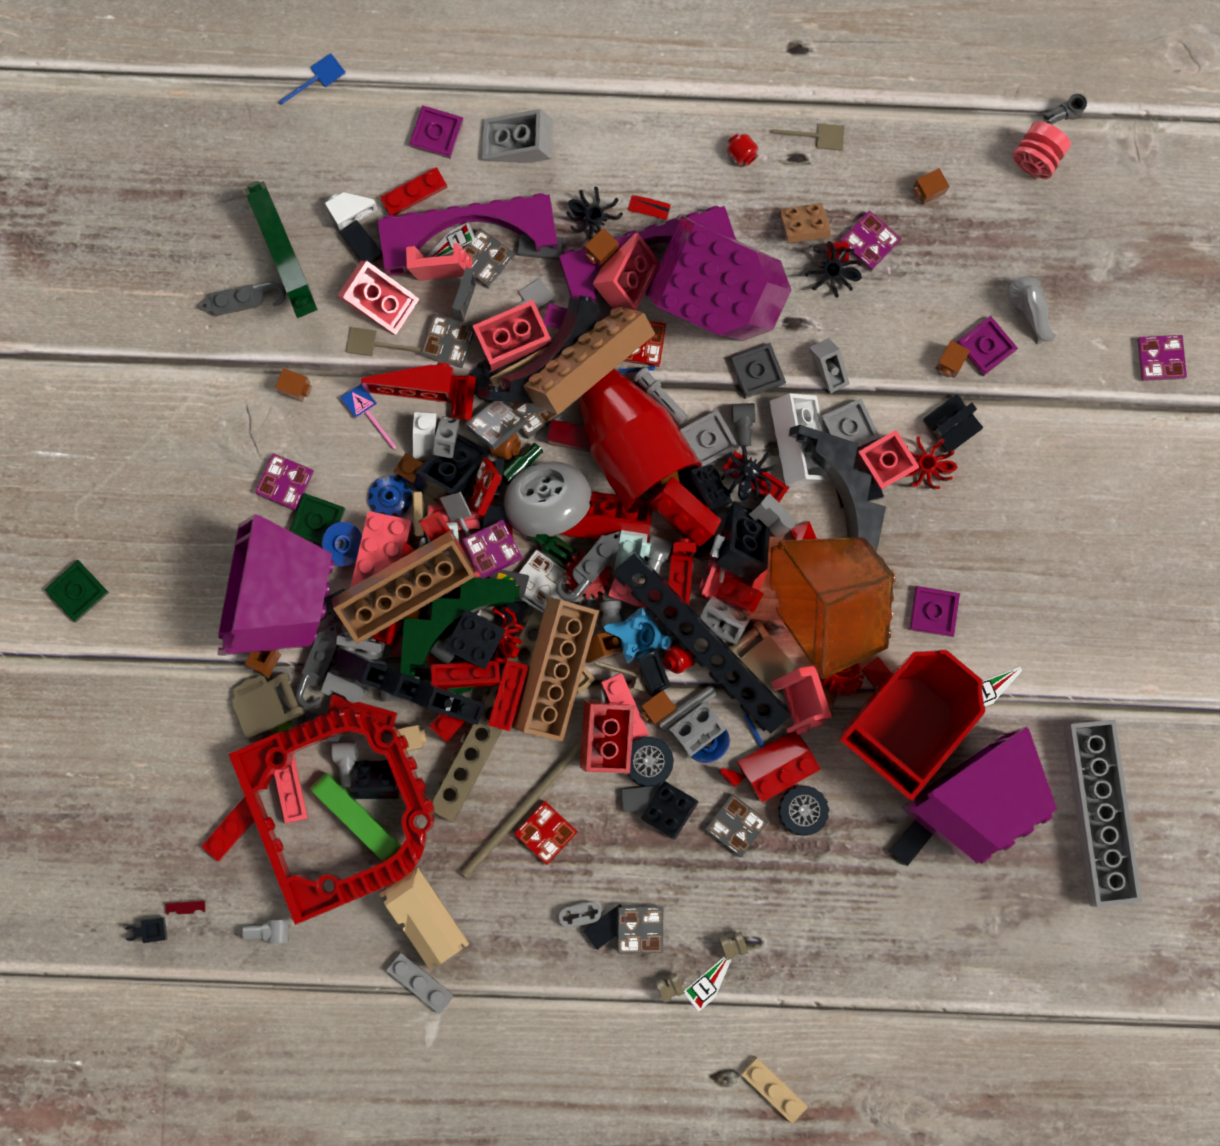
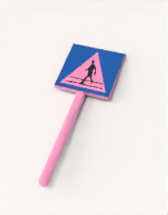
M362 383L340 397L355 418L365 413L392 449H396V445L368 411L377 403L369 393L365 392Z

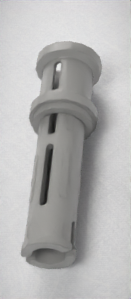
M644 367L632 380L638 382L648 395L664 406L678 426L681 425L689 416L661 388V382L659 380L656 381L648 372L649 369Z

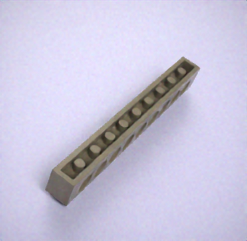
M535 609L532 614L528 612L523 621V625H525L523 632H518L515 636L522 640V644H516L519 647V651L525 649L530 652L529 659L521 661L516 656L514 659L508 658V660L527 666L530 665L536 641H531L528 638V633L531 630L539 631L543 613ZM505 666L503 667L500 673V682L502 679ZM494 685L490 693H485L481 702L486 705L478 725L472 724L473 726L469 733L465 731L460 740L462 747L459 753L454 752L449 761V764L452 765L449 772L444 771L438 782L441 785L437 793L433 792L430 797L435 808L433 812L453 823L503 731L488 726L489 720L486 718L487 711L493 709L500 685ZM482 728L486 729L488 737L483 741L477 740L476 732ZM471 748L476 749L477 758L473 761H468L465 758L466 751ZM460 768L465 769L467 772V776L463 781L455 779V772ZM450 788L454 789L456 792L455 799L453 801H446L444 798L445 791Z

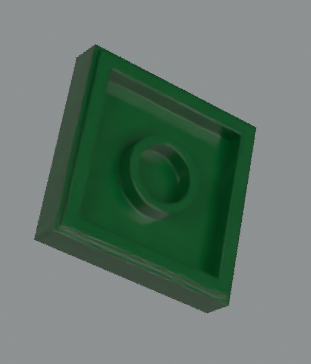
M303 493L289 531L313 544L322 546V538L325 531L334 523L341 522L346 508Z
M80 560L73 563L45 589L50 597L75 623L109 593Z

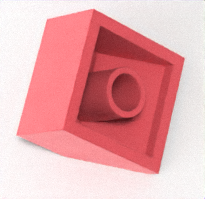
M897 430L860 450L856 455V460L864 473L871 474V481L881 490L919 468V465Z

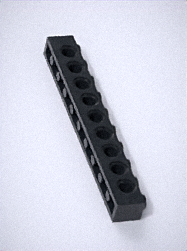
M636 550L615 569L614 572L617 574L615 578L623 586L627 584L632 590V596L638 602L643 601L648 606L646 610L655 619L658 617L663 622L662 627L670 635L674 633L679 638L677 641L679 645L686 651L689 649L695 655L693 659L701 667L706 666L710 671V677L716 683L721 682L726 687L724 691L730 698H736L741 703L740 708L747 715L752 714L757 719L755 723L762 731L767 730L771 734L790 717V710ZM636 573L642 574L645 577V582L642 584L634 582L633 575ZM657 590L660 592L661 597L658 600H653L649 597L648 592ZM672 606L676 609V614L668 616L665 614L664 608ZM687 622L692 626V630L683 632L679 625ZM702 638L707 641L708 645L705 648H698L695 641ZM713 655H720L723 658V662L721 664H714L710 658ZM729 671H735L739 677L736 680H729L726 674ZM746 687H750L754 690V694L752 696H745L741 691ZM765 703L770 709L767 712H760L757 709L758 705Z

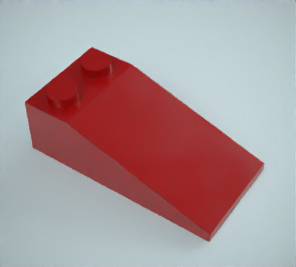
M438 362L437 365L430 364L361 378V383L367 393L452 403L455 373L453 367H450L447 363Z

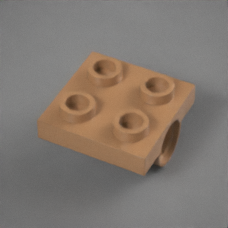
M822 203L780 209V219L788 243L831 237V229Z

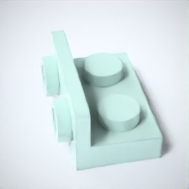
M621 530L618 545L620 550L617 552L614 571L635 550L643 558L644 556H649L651 543H647L648 534ZM636 573L633 575L635 576V582L639 583L642 574Z

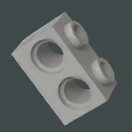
M712 596L700 618L718 636L737 645L751 616Z
M704 702L694 708L683 719L677 721L669 730L676 741L691 757L726 729L720 718Z

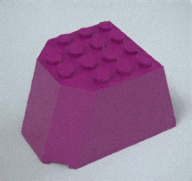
M682 215L646 296L658 308L710 332L745 341L774 329L792 289L781 260Z
M257 514L238 524L218 631V639H222V648H218L217 655L226 656L311 646L312 642L316 640L320 619H323L325 616L326 605H323L324 596L328 595L330 583L327 580L328 574L332 573L334 567V560H331L332 553Z
M1027 726L1005 733L918 793L914 798V803H906L902 806V809L963 860L967 863L976 864L986 862L992 857L991 854L997 851H1005L1016 844L1014 841L1016 838L1021 836L1024 838L1035 830L1033 826L1048 822L1054 817L1052 813L1057 810L1032 735Z

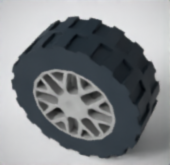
M649 736L635 740L632 743L630 773H627V775L640 786L652 787L661 784L669 777L673 769L674 757L671 749L659 738Z
M794 787L787 791L780 800L778 816L782 822L781 824L795 835H813L825 826L829 818L828 801L814 787Z

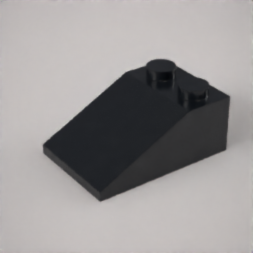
M457 434L453 458L432 455L416 472L415 489L442 504L440 498L461 492L464 497L471 486L482 459H488L491 453Z
M734 501L731 504L721 536L725 538L719 558L715 559V564L752 583L768 569L770 529L759 518L755 521L749 515L752 512L751 509Z

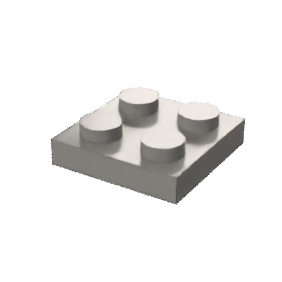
M862 398L821 417L828 434L858 443V448L880 439Z
M718 410L680 429L701 461V467L708 466L727 456L728 453L739 449Z

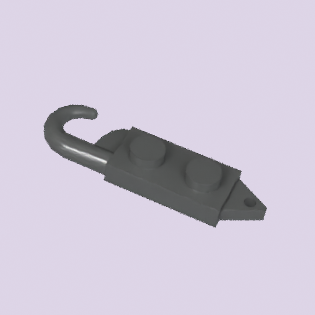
M277 282L247 285L210 293V297L199 305L198 308L213 313L215 317L253 309L262 304L264 292L276 290L279 293V299L273 303V306L276 307L283 303L286 292L284 287Z
M620 531L607 536L601 535L573 568L572 575L578 585L571 593L566 594L563 592V579H559L556 591L561 599L564 601L576 600L597 578L620 550L618 548Z
M335 622L324 631L318 632L295 690V698L297 703L303 708H313L320 701V697H317L313 702H306L303 694L307 685L319 686L326 678L339 646L336 644L338 633Z

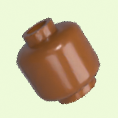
M515 433L495 450L489 447V451L493 456L510 460L519 454L521 440H519L518 435Z

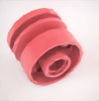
M1036 121L1032 123L1024 136L1025 140L1020 142L1012 156L1015 163L1023 171L1037 178L1049 179L1060 164L1059 161L1064 158L1071 147V142L1067 135L1059 128L1046 122Z

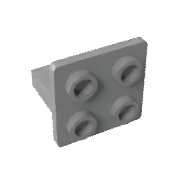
M344 624L342 632L337 636L336 644L340 645L339 649L348 650L370 660L383 659L386 643L372 639L371 636L356 644Z

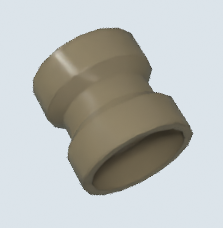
M741 931L734 933L733 938L726 936L719 938L726 960L732 959L737 954L744 955L748 953Z
M676 972L669 975V978L666 980L660 979L655 982L664 1003L670 1001L675 995L681 996L685 994Z

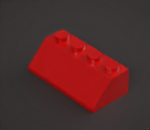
M591 491L590 508L586 515L575 526L560 533L569 537L576 536L597 540L601 535L607 536L619 531L621 534V530L648 534V543L652 509L645 503V498H637L631 507L626 510L616 494Z

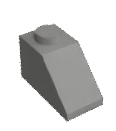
M829 338L809 347L814 364L830 393L850 384L840 349Z

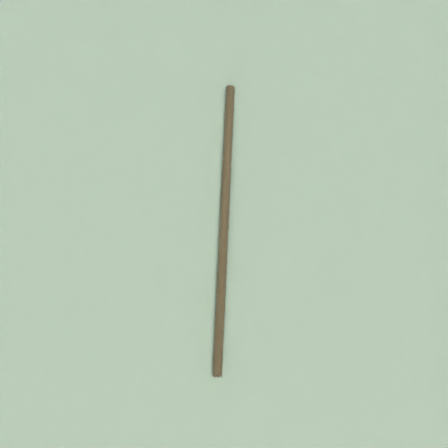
M671 638V645L677 643ZM663 648L658 652L661 662L663 661L665 651ZM636 677L628 685L631 695L637 690L633 688ZM582 738L461 871V874L468 878L577 757L581 752Z

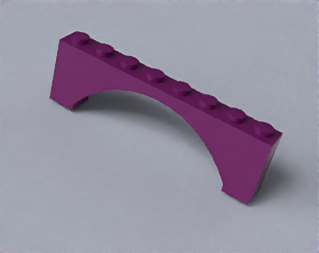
M538 193L528 198L517 196L507 201L497 199L487 204L471 203L467 207L450 206L446 210L440 211L430 209L425 213L419 214L409 212L399 217L393 215L385 216L383 219L378 220L386 274L391 276L408 273L406 247L415 246L420 250L436 234L447 228L467 222L491 223L510 229L519 235L520 233H525L535 242L536 252L541 251L540 247L553 246V249H558L550 194Z
M712 206L706 212L699 214L698 212H692L686 215L687 218L736 240L725 206ZM673 218L660 226L654 224L640 232H627L623 237L616 239L619 242V249L635 233H639L647 245L670 243L679 220ZM585 246L581 250L565 251L559 256V262L571 298L578 299L579 295L592 297L591 301L596 302L595 295L597 289L593 282L606 262L601 267L596 263L594 265L590 263L585 257Z

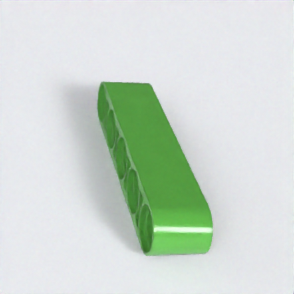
M325 772L310 787V790L383 862L398 852L402 845L341 787L330 774Z

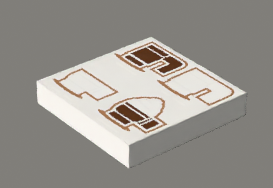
M536 550L519 572L529 575L524 595L545 611L548 597L556 599L558 596L556 585L559 579H563L562 590L566 586L564 581L567 578L563 575V572L567 571Z

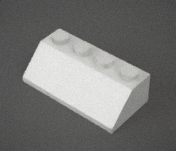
M789 393L769 401L786 486H804L832 481L824 469L805 454L807 444L798 443L796 438L788 436L790 427L803 425L824 432L817 396Z

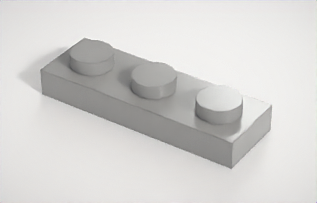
M402 952L386 970L438 1014L443 1011L455 996Z

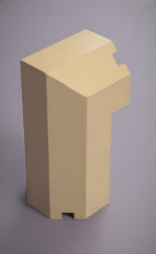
M420 867L380 893L381 898L387 897L384 904L399 925L401 923L405 924V927L402 928L430 971L436 968L434 963L439 966L462 950L461 944L464 947L470 944Z

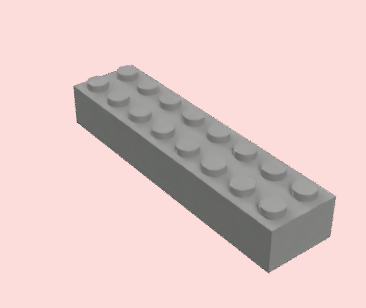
M1116 719L1066 725L1064 729L1090 906L1101 907L1142 902Z

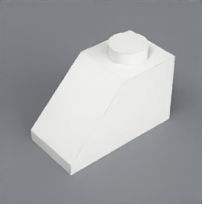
M345 192L340 195L335 194L331 196L325 203L327 210L340 231L344 230L354 221H360L378 210L374 199Z
M414 412L413 457L419 461L426 462L433 455L434 440L439 420L436 413Z

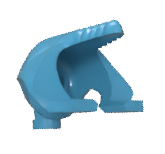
M639 608L624 622L603 625L605 631L620 638L627 663H630L636 656L653 647L655 649L657 647L667 649L671 645V638L662 634L659 626L644 608Z

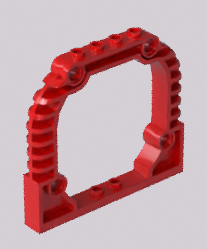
M350 709L331 711L228 754L295 925L392 885L406 877L419 863L426 846V832H429L435 823L432 813L435 811L431 799H427L424 790H426V786L422 777L418 778L415 769L418 766L414 757L409 756L407 751L409 743L405 735L401 736L396 727L382 725L377 719L361 711ZM387 730L391 731L393 736L389 743L383 740V734ZM348 732L364 734L372 750L386 755L407 807L401 821L406 836L404 843L398 852L385 862L342 880L336 874L323 875L318 880L308 878L302 874L291 876L282 853L284 850L283 843L280 838H276L274 829H276L275 823L271 816L268 817L259 793L267 790L276 770H284L290 767L293 761V754L338 734ZM278 752L283 755V762L279 765L275 762V755ZM420 815L425 816L427 819V824L424 828H420L416 822ZM326 880L333 882L334 889L332 892H328L325 889Z

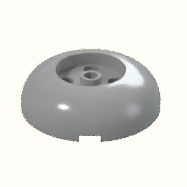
M555 461L537 463L521 471L510 482L504 496L505 514L509 524L521 534L536 537V534L557 535L569 530L583 519L590 508L589 502L592 492L585 476L575 467Z

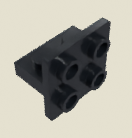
M957 394L923 419L925 425L938 441L940 439L945 440L942 446L947 453L952 450L954 451L983 429L981 423L973 415L977 410L975 405L970 403L966 406Z
M713 465L691 469L688 471L689 475L680 480L682 485L712 512L733 503L729 490L724 487L720 474Z
M466 609L445 649L482 669H486L505 633V629L494 624L488 618L482 615L479 616Z
M362 760L355 762L350 786L354 799H399L400 790L388 760Z
M664 781L641 816V820L656 828L670 839L675 840L699 802L692 796Z

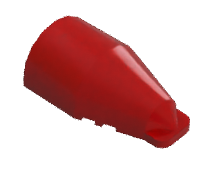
M617 369L611 370L577 399L580 414L585 424V433L590 444L591 456L626 510L646 490L667 476L688 466L691 469L701 467V461L668 410Z

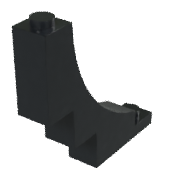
M579 295L578 299L570 298L564 321L548 348L528 366L512 374L500 377L499 385L488 384V388L479 387L478 396L493 401L533 403L523 385L529 381L531 376L542 371L548 362L559 357L565 348L575 344L581 335L588 333L594 328V325L597 323L600 303L591 301L592 297Z
M803 425L790 427L788 436L796 438L798 443L807 444L805 454L824 469L841 497L848 529L846 554L854 556V560L861 562L876 558L886 506L867 501L872 475L853 469L858 443Z
M342 648L339 649L332 667L333 670L360 683L378 688L426 709L478 725L486 705L483 702L428 683Z

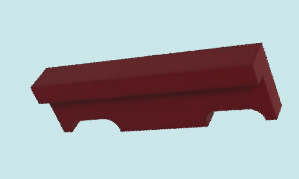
M205 901L165 903L166 915H169L170 912H177L178 915L194 914L196 910L206 912Z

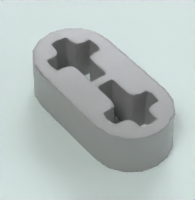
M595 902L569 906L560 912L559 921L567 928L594 923L601 917V908ZM588 906L598 910L593 919H590L589 915H581V912L588 910ZM566 911H570L571 914L579 913V917L572 919L571 924H568L567 920L563 921Z

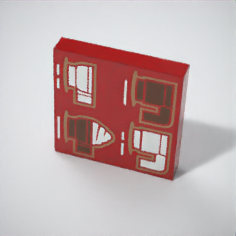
M649 321L655 335L623 360V362L660 367L666 323Z
M486 458L482 459L466 495L476 514L481 516L486 514L502 479L491 460Z
M544 801L515 832V835L548 865L578 831Z

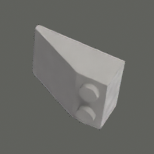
M542 109L484 119L482 160L538 162L551 159L553 119Z

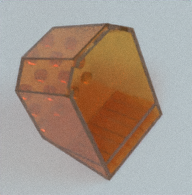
M865 537L783 540L778 542L777 546L771 547L770 587L771 590H776L780 605V607H776L777 614L822 679L828 678L888 649L889 639L891 638L890 620L893 618L891 611L892 602L894 601L893 583H895L896 578L893 570L889 569L884 559L878 555L874 546L870 545Z

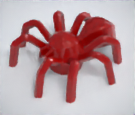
M917 436L916 444L923 456L910 451L913 457L918 458L915 461L919 468L904 477H910L921 472L918 480L912 483V487L916 488L921 484L925 474H927L928 486L933 490H938L940 486L932 484L931 473L941 481L952 480V476L943 477L935 469L944 475L954 472L958 468L955 462L948 460L937 462V460L949 458L954 455L955 451L952 450L947 454L934 457V451L945 440L940 439L930 449L929 454H927L921 444V437Z
M503 607V610L513 618V621L508 625V619L505 614L492 608V611L504 620L500 627L505 629V633L495 650V657L490 659V661L506 663L508 658L514 659L518 655L519 647L516 644H522L521 639L511 636L510 633L522 631L524 627L516 623L515 613L507 607ZM499 650L504 657L503 659L499 658Z

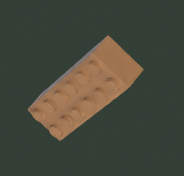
M621 306L616 307L604 320L597 322L592 330L581 335L575 344L565 348L559 357L548 362L542 371L531 376L529 381L523 386L535 407L559 415L654 336L655 332L643 312Z
M449 531L332 598L333 609L356 644L474 578L475 574L472 566Z
M548 597L512 728L524 733L563 742L599 614L598 610Z

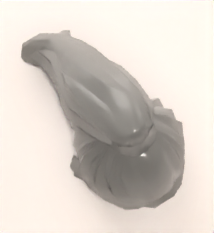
M1019 277L1011 282L1008 289L1011 311L1018 316L1019 313L1016 307L1024 312L1025 318L1032 325L1037 336V344L1043 341H1053L1056 335L1050 330L1048 324V307L1044 299V288L1041 282L1036 280V278Z

